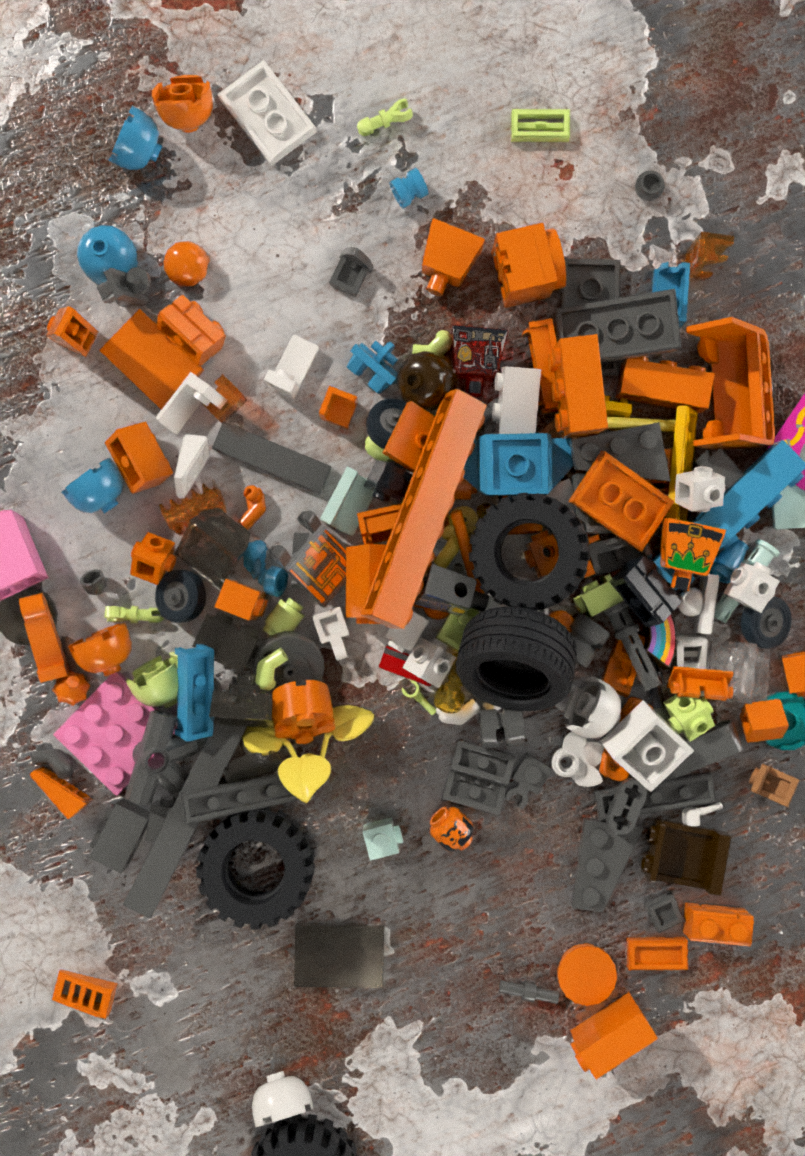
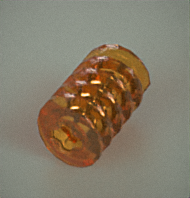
M213 479L212 489L205 483L201 484V494L192 488V498L188 499L186 496L184 499L180 498L181 504H177L172 498L169 499L170 509H167L163 504H159L161 514L170 530L181 536L185 532L184 526L191 531L195 529V521L199 525H204L206 522L205 515L210 520L216 519V510L221 515L227 514L225 500Z

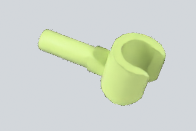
M410 680L416 686L415 693L410 695L403 687L402 693L406 697L414 698L433 715L436 709L420 692V685L416 681Z

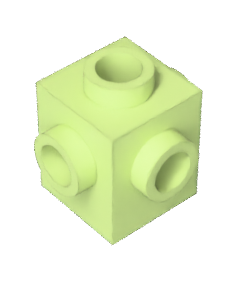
M674 695L663 702L670 716L668 722L678 734L683 733L690 742L715 726L711 717V713L714 712L713 708L704 697L699 699L677 697Z

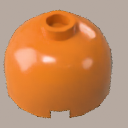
M181 75L170 78L171 84L163 87L162 82L157 84L152 90V99L158 116L167 126L182 130L185 133H191L196 131L211 116L213 99L208 80L206 83H203L201 76Z
M119 623L92 633V636L86 638L85 642L81 638L68 646L75 662L84 671L91 673L103 672L104 676H109L122 669L120 664L129 657L132 641L126 624Z

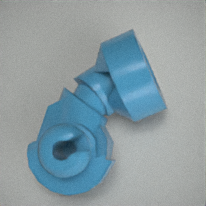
M255 540L254 542L246 543L243 548L244 567L250 572L253 580H258L266 594L280 597L287 587L288 573L283 568L271 566L268 570L265 568L266 551L268 548L264 541Z

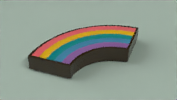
M672 614L659 625L646 628L642 623L645 632L644 648L649 658L663 670L669 669L676 650V628Z

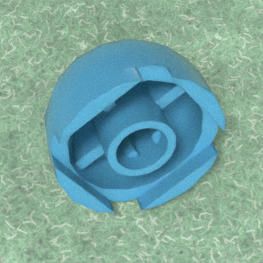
M132 106L129 113L134 115V117L128 116L127 120H125L112 151L117 156L112 154L109 161L128 170H139L144 168L150 160L156 162L162 145L157 143L159 130L154 120L145 112Z
M100 225L93 227L83 234L78 243L77 258L80 268L92 282L98 285L107 281L104 272L109 268L128 272L130 269L138 266L135 244L125 232L114 226Z
M111 458L100 462L101 467L98 469L94 468L86 471L61 492L75 509L83 513H94L102 510L105 514L119 504L116 498L121 494L124 482L118 467Z

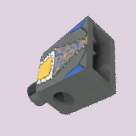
M432 564L424 574L423 589L416 597L414 603L422 607L462 616L470 608L481 612L485 611L489 595L475 591L477 580Z

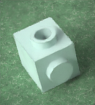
M392 817L363 825L362 832L370 861L399 853V844L404 842L400 826H394Z

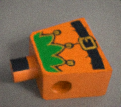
M673 518L663 519L660 566L674 570L671 582L672 588L689 591L692 574L708 576L725 536V529Z

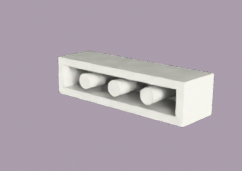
M505 366L501 367V373H496L495 391H499L498 403L493 404L492 420L497 422L496 433L491 434H525L536 432L541 369Z

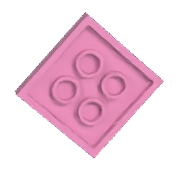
M119 671L111 674L53 734L116 796L129 784L135 764L132 757L133 750L142 741L150 712L158 710L156 707L146 706L139 702L126 683L127 679ZM154 754L149 757L148 761L153 758Z

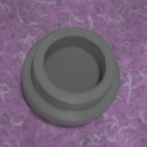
M656 171L641 173L635 182L637 195L646 201L659 198L665 188L663 177Z

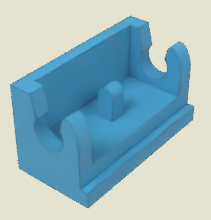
M665 262L658 269L653 270L652 292L669 289L676 290L679 328H681L687 319L690 263L682 262L677 267H669V262Z

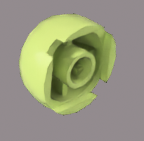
M170 652L171 658L163 661L161 655L151 659L132 672L133 680L127 678L126 683L139 702L152 707L164 705L165 708L177 703L178 655L175 652Z

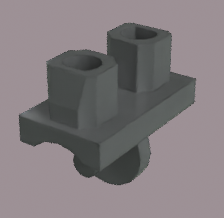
M135 267L128 272L109 268L104 272L107 281L97 286L104 303L111 304L116 301L120 307L125 308L132 303L144 306L150 302L149 298L143 293L149 290L151 277L143 268Z

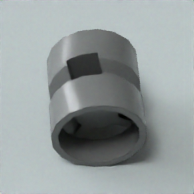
M579 613L570 625V634L577 645L576 663L587 669L596 656L595 648L601 649L611 635L592 619Z
M496 709L479 710V727L483 749L499 748L501 743H505L508 747L525 745L522 711L503 709L502 713H498Z

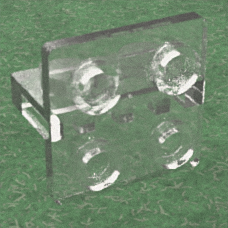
M712 640L708 669L732 671L734 673L729 683V687H733L732 699L727 698V700L744 704L767 700L771 648L757 647V644Z

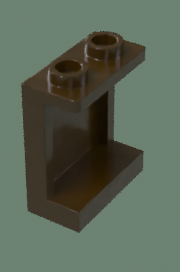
M654 818L653 825L648 826L646 834L649 848L648 853L643 855L641 861V872H644L643 876L649 882L656 883V880L684 885L704 889L709 894L721 896L731 836L722 830L701 826H688L680 822Z

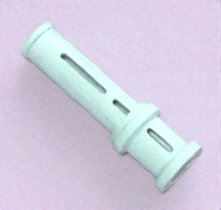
M757 539L755 541L756 547L749 557L743 560V563L753 566L755 562H758L767 567L774 557L780 555V552L769 543ZM723 594L716 604L714 617L726 624L740 603Z

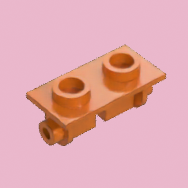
M674 666L666 686L677 697L699 698L701 695L700 691H704L705 699L726 701L727 698L732 699L733 687H729V683L734 673L732 671Z

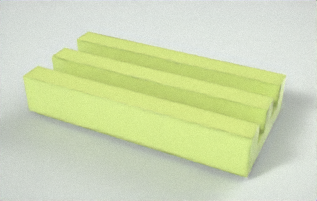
M512 109L511 142H569L570 109ZM518 119H563V123H547L546 121L518 122Z

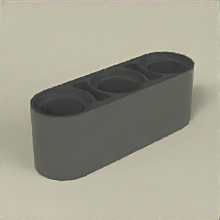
M733 721L719 722L705 734L700 735L691 742L686 736L682 737L693 748L694 752L664 780L675 779L741 752L744 748Z

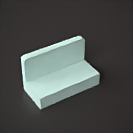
M347 466L320 520L349 536H354L359 526L357 513L367 511L373 499L372 494L374 491L364 487L367 479Z

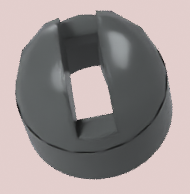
M98 569L90 570L80 578L83 589L88 594L94 596L101 594L107 585L103 572Z

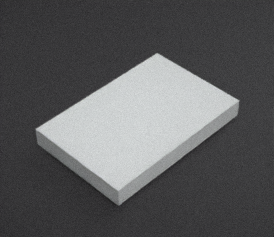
M264 60L218 93L220 101L270 166H273L317 132L315 125Z

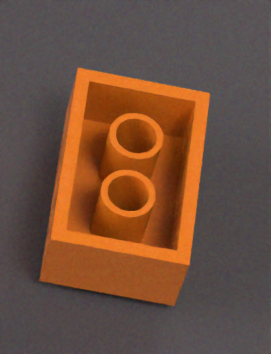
M598 334L560 338L554 348H552V354H548L549 371L555 374V384L551 386L553 402H558L559 414H555L556 431L561 432L562 439L598 435L608 428Z

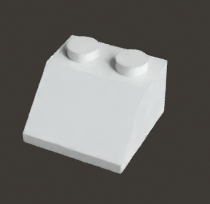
M644 700L600 741L613 760L650 792L694 752L693 748Z

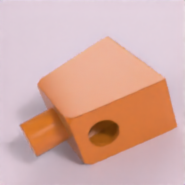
M433 218L422 262V273L431 277L426 290L433 295L442 296L447 283L460 287L481 254L485 239Z

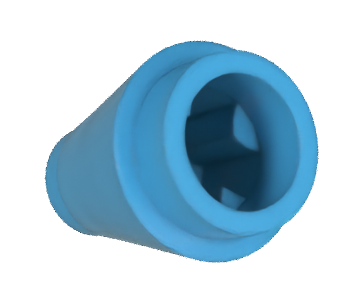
M737 539L729 548L723 549L716 556V560L713 562L709 573L719 575V581L728 584L733 571L743 562L749 549L748 545Z

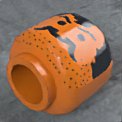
M442 807L432 816L430 820V835L446 851L453 852L458 849L462 851L471 844L473 840L471 836L474 830L473 823L458 808Z

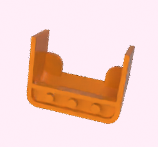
M734 317L687 326V333L700 337V341L697 344L698 354L707 363H711L712 373H715L713 380L715 420L709 421L703 429V439L693 440L694 446L717 450L719 448H755L773 445L775 427L770 350L765 330Z

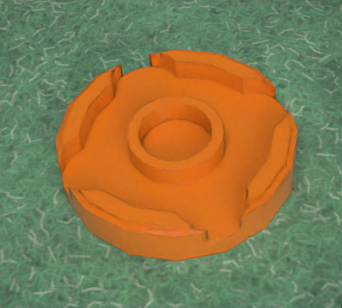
M583 943L574 945L564 952L557 967V978L559 986L567 998L576 1004L590 1006L599 1004L610 996L616 985L617 972L614 962L605 950L593 944Z

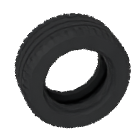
M521 607L491 608L479 613L466 624L458 651L456 671L463 686L471 694L491 705L516 711L544 710L561 702L571 691L576 665L577 645L564 625L544 613Z

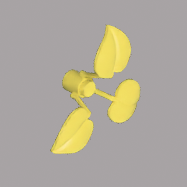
M351 705L333 708L335 730L324 734L320 756L307 753L298 757L290 741L286 740L287 738L275 737L273 718L260 720L248 726L242 736V740L248 751L262 756L273 754L284 745L291 757L285 759L278 768L279 779L291 794L304 803H308L313 794L327 781L331 774L330 763L325 759L329 738L333 735L338 741H348L360 736L373 723L374 714L369 710Z

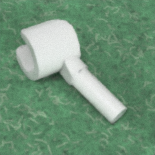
M721 802L700 808L686 807L682 811V823L688 826H700V815L721 810L723 805Z

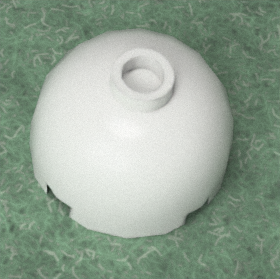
M592 676L583 680L587 684L582 689L579 687L575 688L564 712V717L569 719V724H565L566 728L586 738L602 737L614 729L621 719V700L616 690L608 683Z
M284 1071L266 1076L268 1083L258 1087L252 1102L255 1127L314 1109L309 1090L304 1082L295 1076L285 1077Z

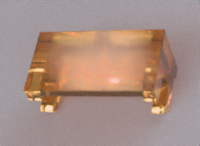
M701 231L686 250L685 262L690 263L689 278L708 279L712 277V272H704L701 269L707 263L725 262L728 256L721 254L734 244V236Z

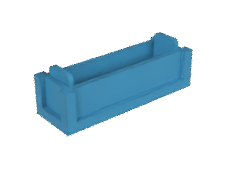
M197 644L196 648L190 649L175 648V654L178 655V719L175 735L187 742L213 736L214 649L203 644Z

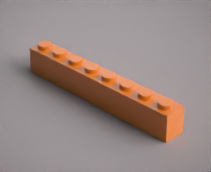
M459 389L447 392L439 404L360 613L361 616L391 629H404L413 616L412 607L415 598L423 589L425 571L434 559L433 550L437 540L440 539L444 532L445 526L443 523L445 517L454 505V493L457 485L464 478V466L467 458L475 448L474 439L476 433L485 421L484 412L487 405Z

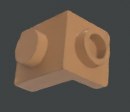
M762 764L760 769L756 767L749 780V784L753 785L751 788L752 792L788 808L800 782L799 779L765 764Z

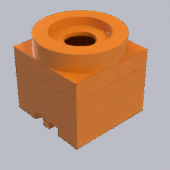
M542 222L496 233L491 253L495 269L499 270L498 282L503 284L501 294L505 308L550 298L553 290L565 288V259L559 236L554 228L545 230L544 223Z

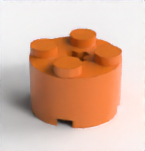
M306 680V685L296 686V681L283 684L272 692L271 709L275 737L295 739L297 744H308L314 740L313 737L335 730L331 696L327 684L317 680Z

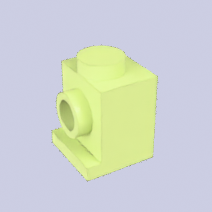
M610 574L600 577L601 584L595 580L581 587L583 593L573 598L580 613H585L587 617H592L624 601L609 581L612 579Z

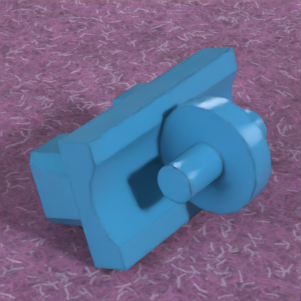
M375 341L371 345V348L378 353L375 354L364 343L360 345L355 344L350 350L353 355L346 367L357 376H361L367 367L371 368L375 375L368 385L376 393L380 394L390 385L397 383L398 372L385 362L386 360L392 366L397 363L398 359L391 354L395 345L388 342L383 347Z

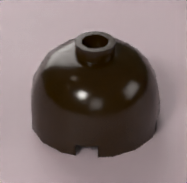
M431 351L415 353L405 359L398 370L396 381L398 392L404 402L413 401L426 411L437 410L445 394L455 390L457 387V375L453 372L451 366L453 364L450 359L441 353Z

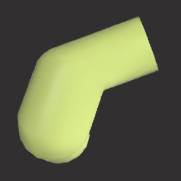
M441 330L429 345L413 344L412 354L431 351L444 355L451 348V334L448 331Z
M282 648L277 649L258 662L255 682L260 689L270 691L275 688V668L288 661V657Z

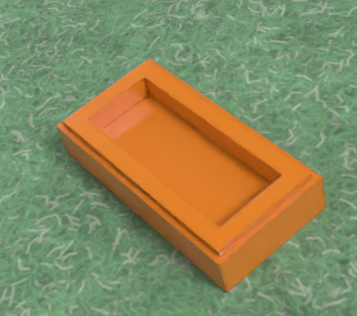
M686 937L626 938L628 970H688V940Z

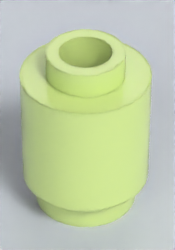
M290 597L287 601L280 599L264 621L266 625L263 627V630L270 636L279 632L294 631L305 616L301 613L304 607Z

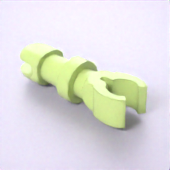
M407 99L398 100L386 112L384 109L378 111L379 115L370 119L366 117L360 120L357 124L358 133L362 136H368L373 134L375 129L382 126L384 128L389 127L391 122L410 120L413 116L412 109L409 108L405 112L400 111L403 108H408Z
M105 606L104 618H107V622L130 620L131 623H138V621L159 623L164 620L163 617L154 616L155 614H160L157 608L139 609L138 606H131V609L119 606Z

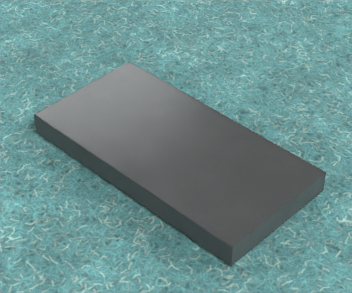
M565 259L566 286L561 288L560 308L620 298L621 260ZM619 360L601 363L602 377L617 378L619 376Z
M675 289L555 309L558 341L560 338L598 334L601 363L682 350Z

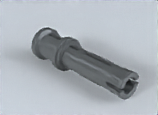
M624 601L604 610L603 614L609 617L615 630L613 634L615 639L617 638L618 641H622L643 685L644 691H648L661 685L662 682L659 680L637 633L640 627L634 623L627 609L628 604Z

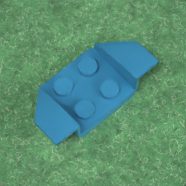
M548 433L485 434L479 436L477 440H474L475 448L465 463L464 479L486 496H516L518 493L548 495L573 467L569 443L572 438H551V435Z

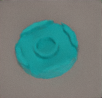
M775 692L767 696L763 701L781 700L789 727L783 738L766 740L764 742L779 750H795L804 746L805 699L797 697L795 693L790 694V692Z

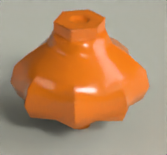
M69 670L68 676L56 679V684L52 691L57 695L58 702H66L74 706L79 701L86 700L87 692L91 686L85 680L84 674Z

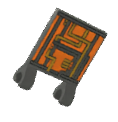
M308 510L301 512L297 520L312 533L297 551L290 556L283 546L273 545L267 551V555L280 565L322 608H325L346 583V548L322 525L317 515L313 511Z

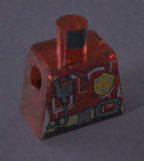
M452 325L451 339L454 374L457 375V379L467 380L466 394L474 397L483 396L484 381H495L507 341L508 329Z

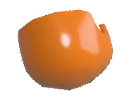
M191 241L176 242L165 254L164 270L170 281L182 287H191L206 277L210 259L200 245Z

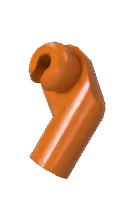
M254 485L247 486L243 494L246 497L248 510L238 520L247 530H250L266 511L264 493L261 488Z

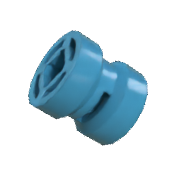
M417 168L408 171L406 178L397 177L389 182L392 193L402 209L411 205L415 197L422 199L429 195L424 178Z

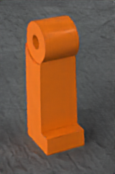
M40 593L20 598V610L38 669L37 674L40 683L68 676L70 668L44 594Z

